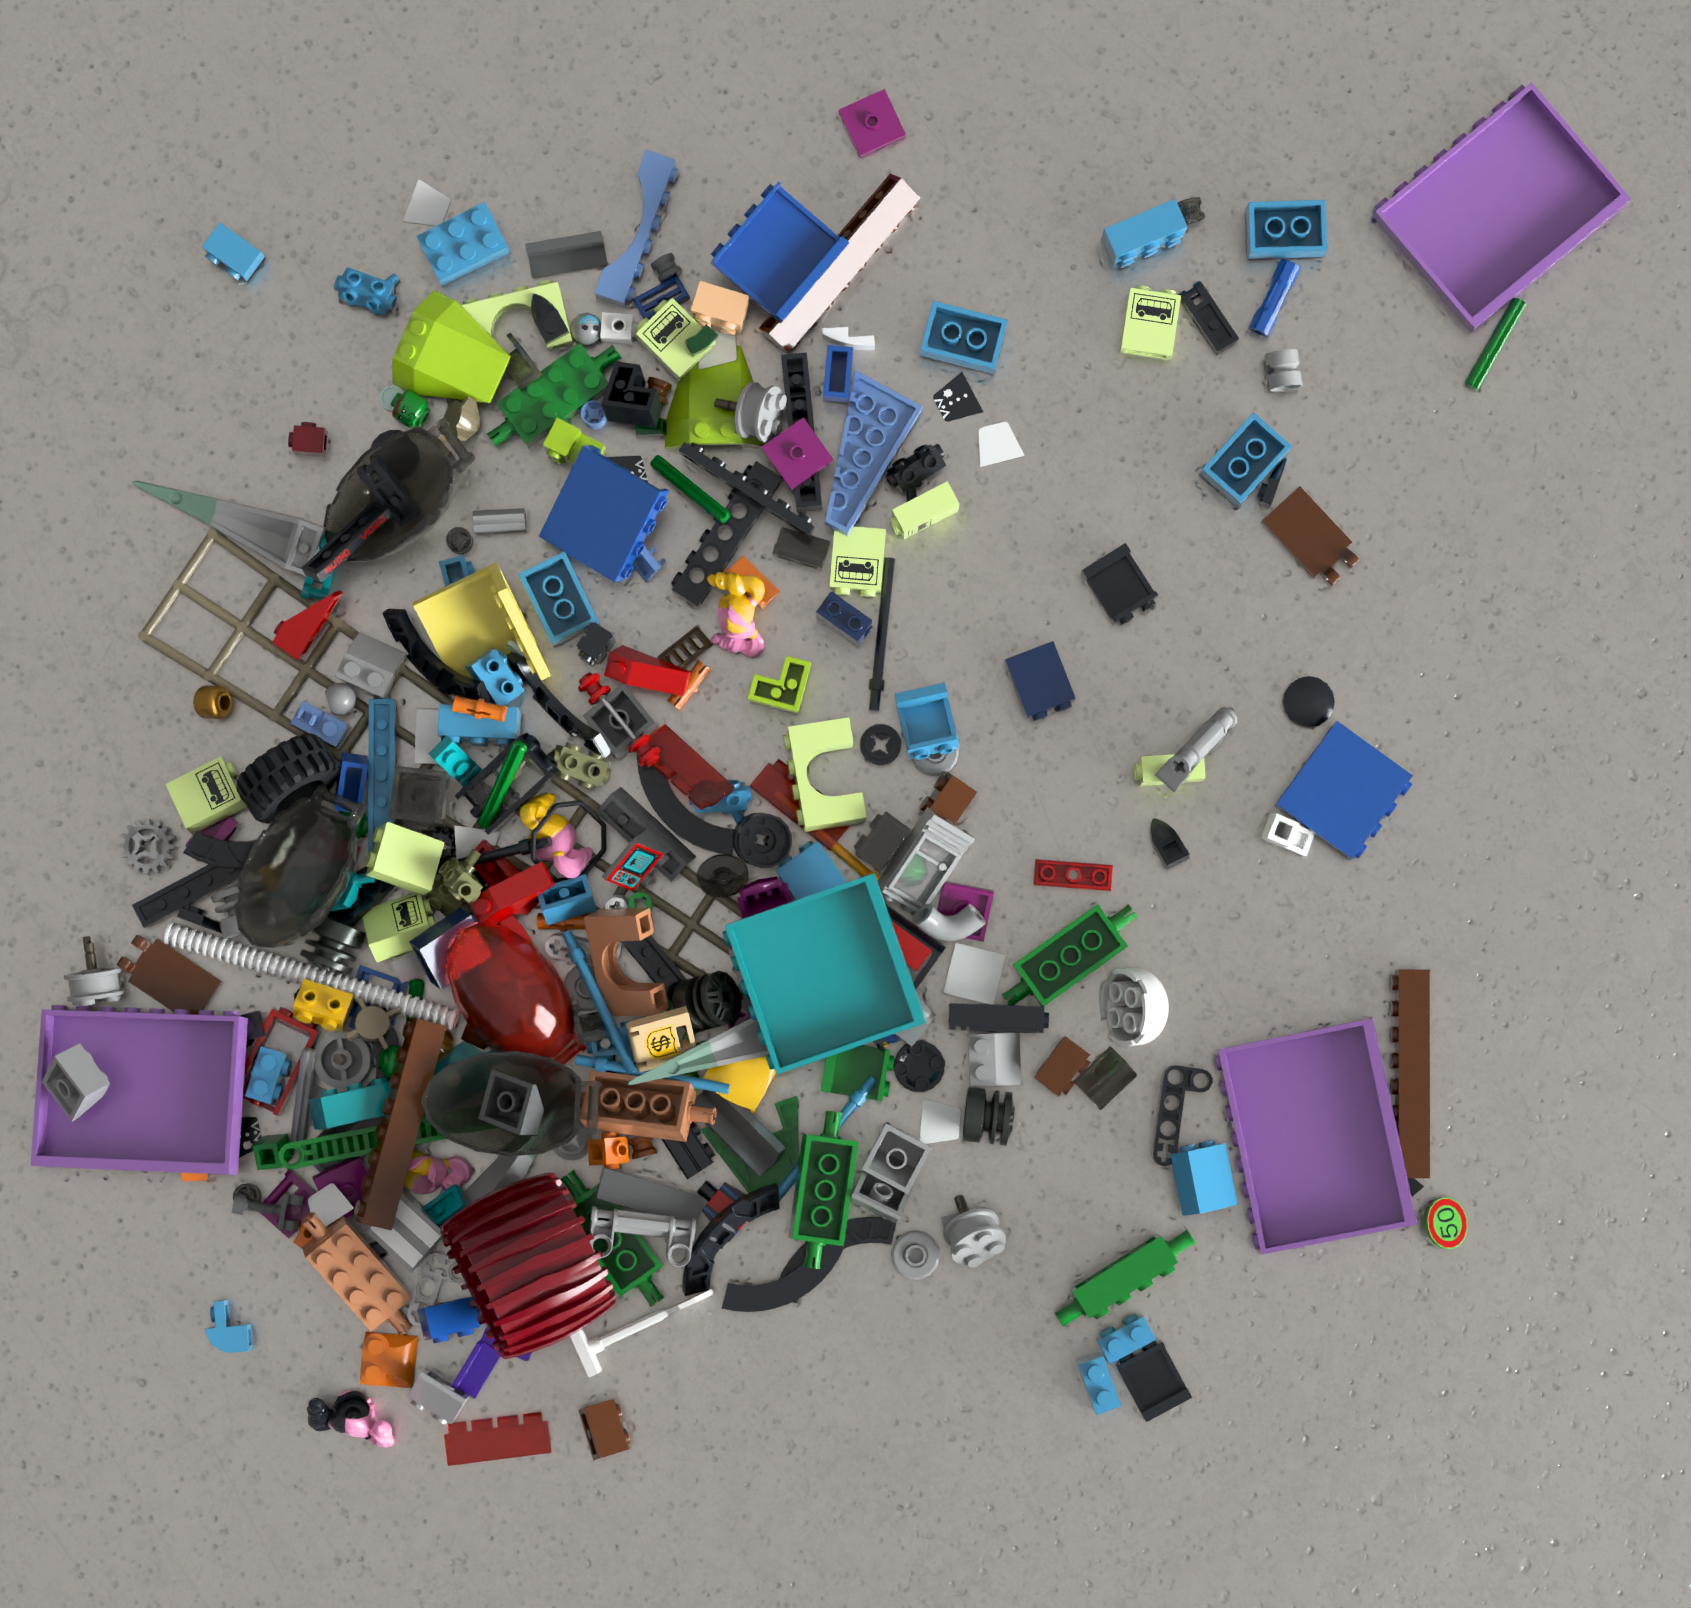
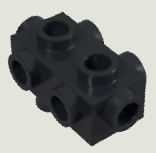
M938 443L934 446L930 444L928 446L927 444L919 446L913 451V455L896 460L892 464V468L887 470L888 474L885 477L892 488L896 487L902 492L906 491L907 502L917 497L916 487L923 485L922 480L946 466L943 460L945 453Z

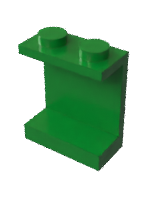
M861 1045L826 1057L821 1091L850 1096L854 1090L858 1091L871 1075L878 1083L865 1098L882 1101L883 1096L888 1097L890 1081L885 1080L887 1071H892L895 1056L890 1055V1050L884 1049V1052H882L878 1048Z

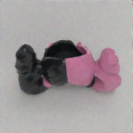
M350 1390L343 1392L337 1397L330 1408L319 1398H313L308 1403V1425L316 1431L334 1429L339 1433L363 1437L379 1447H390L394 1444L390 1424L382 1419L375 1421L374 1405L371 1403V1398L366 1399L365 1395L359 1391Z

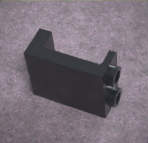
M1126 543L1081 571V575L1113 625L1118 622L1121 625L1127 623L1134 618L1132 613L1140 608L1143 612L1156 604L1154 600L1158 597L1157 592H1154L1131 556V551Z
M1155 1340L1143 1346V1350L1135 1354L1132 1352L1119 1359L1120 1362L1115 1364L1146 1422L1192 1398L1161 1340L1158 1342Z

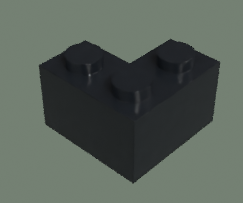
M615 361L601 405L607 421L656 428L663 405L657 389L644 388L646 381L639 364Z

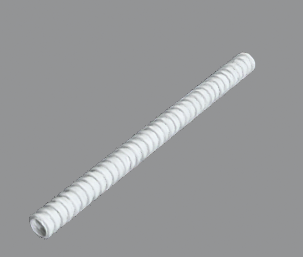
M170 922L164 932L163 941L165 944L171 943L174 947L179 945L181 949L186 947L187 951L194 950L197 954L202 952L204 956L209 954L210 958L217 957V960L220 961L225 959L227 963L232 961L233 965H238L239 963L240 967L245 968L248 966L250 970L255 968L256 972L262 970L263 974L271 973L273 977L278 975L279 979L285 977L286 981L294 980L296 984L301 982L302 985L303 980L307 979L351 993L355 1002H357L356 998L361 996L365 1005L370 1003V1006L377 1005L381 1009L386 1008V1011L399 1006L402 1011L401 1016L409 1015V1018L416 1017L421 1020L444 1025L450 1031L454 1029L458 1020L459 1012L457 1008L451 1010L450 1006L443 1007L441 1003L435 1005L434 1001L428 1003L427 999L424 998L423 1000H420V997L417 996L412 998L411 994L405 996L404 992L401 991L399 993L394 989L389 991L388 987L382 989L381 985L377 984L374 986V983L371 982L366 984L365 980L359 982L358 978L354 977L351 979V976L348 975L343 977L342 973L336 975L334 972H328L326 969L320 970L318 966L313 968L312 964L308 963L305 965V962L302 961L297 963L296 959L290 961L289 957L285 956L282 958V955L279 954L274 956L273 952L267 954L266 950L259 951V948L256 947L252 949L250 945L244 947L243 943L236 944V941L233 940L231 942L228 939L221 940L220 936L213 937V934L210 933L206 935L204 931L198 933L197 929L191 930L187 926L183 928L181 924L176 926L174 922Z

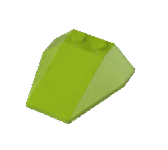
M433 290L413 310L393 355L392 384L406 391L412 390L416 394L458 400H464L468 396L476 399V402L491 403L511 355L458 301Z
M736 346L737 358L735 361L699 369L698 362L678 381L666 417L667 436H665V449L681 448L684 442L689 445L692 442L697 445H742V448H761L768 443L759 441L756 436H751L750 438L740 437L735 427V412L714 407L716 398L738 402L743 388L749 382H753L741 346Z

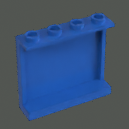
M778 181L775 186L769 184L760 196L764 199L758 206L753 203L744 214L747 218L741 226L736 223L727 234L730 237L725 245L719 243L710 255L714 258L710 264L781 324L850 242L843 236L839 237L785 191Z
M587 445L582 447L539 537L611 581L619 582L628 579L634 569L632 564L635 558L644 550L645 544L643 542L647 534L649 535L655 528V518L658 512H661L667 504L668 499L666 496L669 490L658 489L601 455V449L594 445Z
M1336 721L1274 806L1280 811H1285L1346 855V859L1351 860L1354 856L1359 858L1365 851L1367 846L1364 842L1369 835L1374 837L1382 827L1379 823L1384 815L1389 817L1397 806L1394 801L1399 794L1404 796L1412 786L1409 780L1413 775L1343 724Z

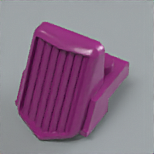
M778 876L758 879L742 886L739 889L740 897H737L743 919L792 902L787 883L783 884L782 879Z

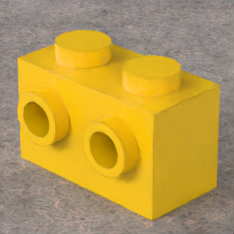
M304 979L293 1004V1016L303 1023L312 1022L321 1025L328 1031L337 1030L343 1032L354 1006L353 994Z

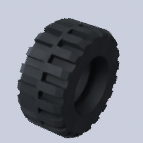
M311 733L301 734L299 737L294 736L290 740L279 743L276 747L267 750L262 756L257 757L239 775L236 788L255 820L270 824L300 812L304 805L308 806L316 802L315 800L322 797L328 789L332 788L334 782L338 780L340 767L321 737Z

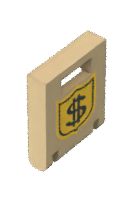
M686 1006L633 1020L626 1024L636 1068L639 1072L653 1069L696 1046ZM685 1025L688 1039L679 1040L676 1027Z

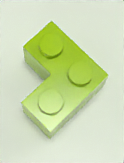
M556 418L543 443L550 460L560 465L565 462L572 467L583 446L594 445L601 449V455L606 450L604 444L582 434L579 428L559 418Z
M786 656L780 680L754 674L748 702L798 715L811 669V662Z

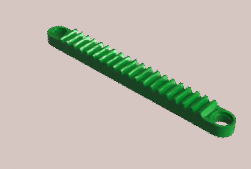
M482 1105L424 1116L420 1123L415 1146L501 1128L478 1119ZM377 1126L287 1143L281 1147L278 1153L279 1163L286 1169H298L369 1155L370 1151L375 1149L377 1141L375 1139V1131ZM295 1149L298 1152L299 1159L296 1163L289 1164L284 1160V1152L286 1150Z

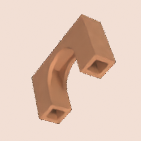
M650 908L598 909L585 916V930L588 936L595 980L611 1016H651L669 1008L664 983L635 982L621 971L616 959V948L619 941H641L654 933Z

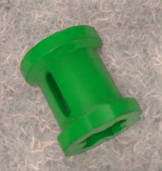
M637 892L630 897L629 908H636L635 900L637 898L639 900L646 898L645 905L647 908H650L651 912L653 908L652 899L647 894Z

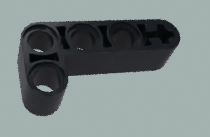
M1175 1065L1169 1066L1163 1071L1151 1157L1156 1164L1160 1166L1172 1164L1171 1155L1170 1158H1165L1164 1162H1161V1157L1157 1156V1152L1162 1151L1164 1143H1158L1159 1138L1173 1140L1172 1145L1167 1144L1166 1151L1170 1154L1177 1153L1185 1091H1208L1212 1087L1213 1078L1207 1070ZM1173 1069L1178 1070L1181 1074V1081L1176 1085L1168 1081V1073ZM1198 1073L1204 1074L1207 1078V1083L1203 1088H1197L1194 1085L1193 1079ZM1169 1095L1175 1096L1178 1101V1105L1174 1110L1165 1108L1164 1100ZM1165 1121H1170L1174 1125V1132L1170 1136H1164L1161 1133L1160 1127Z

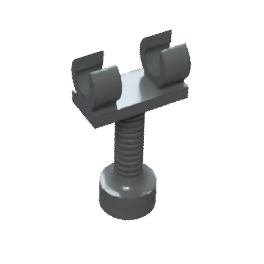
M284 1192L282 1204L272 1205L270 1203L249 1201L246 1198V1194L235 1193L232 1213L242 1215L244 1211L251 1210L272 1215L277 1214L279 1216L277 1229L298 1232L299 1221L287 1220L284 1217L286 1205L302 1206L304 1196Z

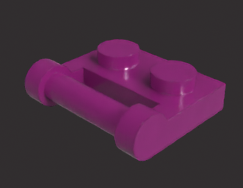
M288 1169L284 1174L285 1178L263 1202L275 1204L294 1183L298 1187L294 1194L304 1196L303 1205L287 1204L284 1219L299 1221L300 1227L304 1217H307L310 1213L308 1199L316 1191L295 1171ZM259 1212L276 1228L278 1227L279 1216L277 1214L272 1215ZM278 1229L288 1239L295 1233L294 1231Z

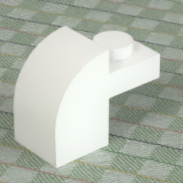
M1270 813L1261 839L1301 856H1306L1315 833L1299 826L1300 823L1276 813Z

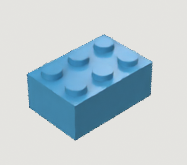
M1173 199L1105 228L1101 241L1112 266L1120 265L1121 268H1124L1134 263V258L1141 255L1147 258L1158 252L1157 249L1167 245L1170 248L1181 243V238L1184 237L1188 226L1176 199Z
M1326 200L1248 202L1246 206L1247 259L1324 257L1328 251Z
M485 202L416 236L442 287L510 254V250Z
M933 301L920 349V356L994 374L1008 320Z
M1253 412L1204 466L1200 475L1238 508L1288 453L1292 445Z
M565 552L518 574L553 646L585 632L591 622L600 625Z
M439 704L438 736L441 739L448 736L457 745H462V741H470L474 746H488V742H496L499 747H507L521 735L522 712L517 707H507L503 723L482 717L480 720L475 719L473 715L452 712L453 705Z

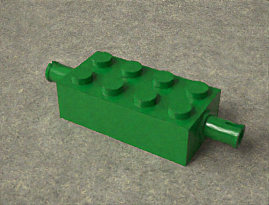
M581 343L497 401L498 407L506 418H504L505 421L486 434L496 447L512 434H518L529 449L549 434L556 418L567 422L581 412V408L586 402L598 400L604 396L608 381L603 375V370L622 357L613 345L595 358L593 356L590 357Z
M1097 904L1014 963L1012 966L1021 978L1018 984L1002 994L1005 1000L1015 994V997L1007 1002L1008 1005L1014 1006L1030 994L1031 996L1034 995L1041 1007H1044L1127 948L1128 945L1120 936L1119 930L1138 918L1135 912L1124 917V915L1133 910L1130 905L1127 904L1123 909L1109 917L1105 915Z
M825 1112L824 1130L820 1136L803 1134L788 1238L802 1240L807 1243L805 1264L803 1266L807 1268L820 1269L822 1248L826 1244L844 1246L858 1142L841 1139V1136H838L842 1115L840 1112Z
M575 1170L568 1173L573 1183L567 1175L560 1179L574 1197L572 1200L575 1201L577 1206L573 1208L576 1216H583L585 1219L581 1226L586 1236L589 1235L590 1231L589 1221L592 1206H596L597 1209L613 1211L614 1208L625 1210L623 1206L597 1199L596 1195L600 1183L592 1189H587L575 1173ZM598 1218L600 1220H610L607 1218ZM614 1232L611 1253L604 1258L598 1259L600 1267H607L609 1274L605 1277L607 1280L612 1281L613 1288L619 1297L632 1288H638L649 1303V1306L652 1307L657 1302L651 1293L658 1302L664 1296L650 1278L664 1264L643 1235ZM598 1238L593 1243L595 1251L603 1252L608 1246L607 1241L603 1238Z
M1187 1229L1168 1242L1164 1241L1161 1235L1156 1234L1072 1287L1070 1291L1075 1297L1073 1298L1074 1301L1058 1312H1055L1056 1317L1063 1327L1082 1314L1089 1319L1092 1317L1096 1320L1109 1312L1107 1307L1114 1303L1118 1306L1131 1298L1130 1293L1138 1289L1141 1292L1153 1284L1152 1279L1160 1275L1163 1278L1175 1271L1174 1265L1178 1263L1176 1255L1191 1245L1196 1244Z

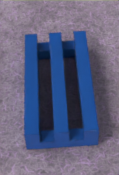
M678 275L633 298V302L643 319L647 317L650 320L656 312L652 310L646 313V311L659 305L664 299L667 301L682 293L674 298L680 305L689 300L690 296ZM677 284V288L642 306V302Z

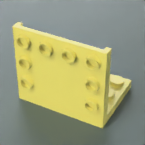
M497 562L412 602L442 662L461 675L472 678L465 666L489 649L496 648L497 651L501 650L505 656L508 655L511 651L506 646V643L512 640L518 644L521 652H523L532 674L538 672L541 680L551 676L541 650Z

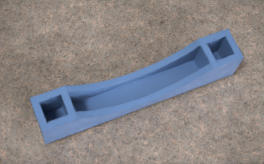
M649 150L645 151L637 173L644 198L640 228L626 252L614 263L603 269L595 290L597 299L623 308L626 307L627 301L632 302L636 291L633 284L636 278L640 279L645 265L641 263L644 254L649 255L653 240L650 239L652 231H657L662 216H659L661 206L666 207L670 197V192H667L670 182L674 183L678 175L679 169L675 168V159Z

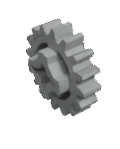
M146 818L145 824H142L140 820H135L136 827L128 825V835L122 833L120 835L125 839V843L118 844V847L125 850V852L120 854V857L128 858L125 863L127 867L134 864V872L138 873L143 868V873L149 875L152 868L154 873H159L158 866L161 865L167 868L168 865L165 860L167 858L174 859V856L169 853L170 850L176 849V846L170 844V841L175 839L174 835H167L166 833L170 828L165 826L161 829V822L158 820L153 825L149 818ZM151 829L155 832L150 835H144L140 831ZM134 840L135 849L131 852V842ZM145 841L149 843L152 842L150 844V848L152 849L150 852L145 850L143 851V849L145 848L143 843ZM162 841L164 842L163 853L160 852V843ZM145 857H149L154 862L149 864H143L139 861L143 860Z

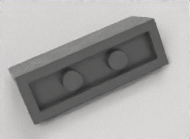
M601 231L525 244L532 278L607 266Z

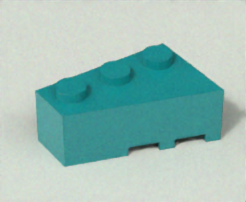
M387 1077L371 1080V1086L362 1087V1083L346 1086L347 1091L337 1093L336 1088L322 1091L321 1097L308 1099L314 1129H327L384 1116L382 1105L384 1100L389 1097L391 1090Z

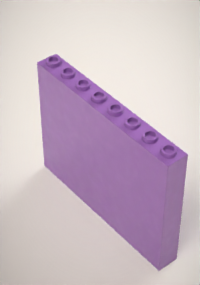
M1530 83L1527 87H1524L1523 84L1511 94L1513 98L1507 103L1501 101L1491 110L1494 113L1487 120L1484 117L1479 119L1472 126L1474 130L1470 134H1461L1452 142L1454 144L1453 148L1448 152L1445 149L1440 151L1433 158L1435 162L1430 167L1422 166L1414 173L1415 179L1409 184L1404 181L1394 190L1396 195L1390 200L1385 197L1374 207L1376 211L1372 216L1373 219L1470 333L1476 330L1631 200L1624 189L1533 83Z
M51 1005V1010L42 1009L31 1166L238 1175L248 1018L240 1017L237 1011H223V1016L214 1015L215 1011L199 1010L198 1015H190V1010L174 1009V1014H165V1009L149 1008V1013H140L141 1008L125 1007V1012H116L115 1007H100V1011H91L92 1007L76 1006V1010H67V1006ZM80 1043L91 1054L94 1063L100 1071L106 1074L110 1085L100 1100L79 1118L71 1122L43 1085L42 1080L54 1056Z
M1373 1018L1218 1049L1219 1055H1215L1218 1071L1223 1070L1224 1080L1220 1081L1223 1096L1228 1095L1230 1106H1226L1229 1122H1234L1235 1131L1231 1132L1234 1147L1239 1146L1241 1157H1237L1238 1169L1240 1173L1244 1172L1246 1182L1242 1183L1244 1197L1250 1198L1251 1208L1247 1209L1250 1224L1255 1223L1257 1233L1253 1234L1255 1248L1261 1250V1255L1417 1224Z

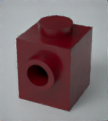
M301 422V426L294 425L293 432H289L288 447L292 448V452L295 455L326 457L328 431L323 427H316V423Z

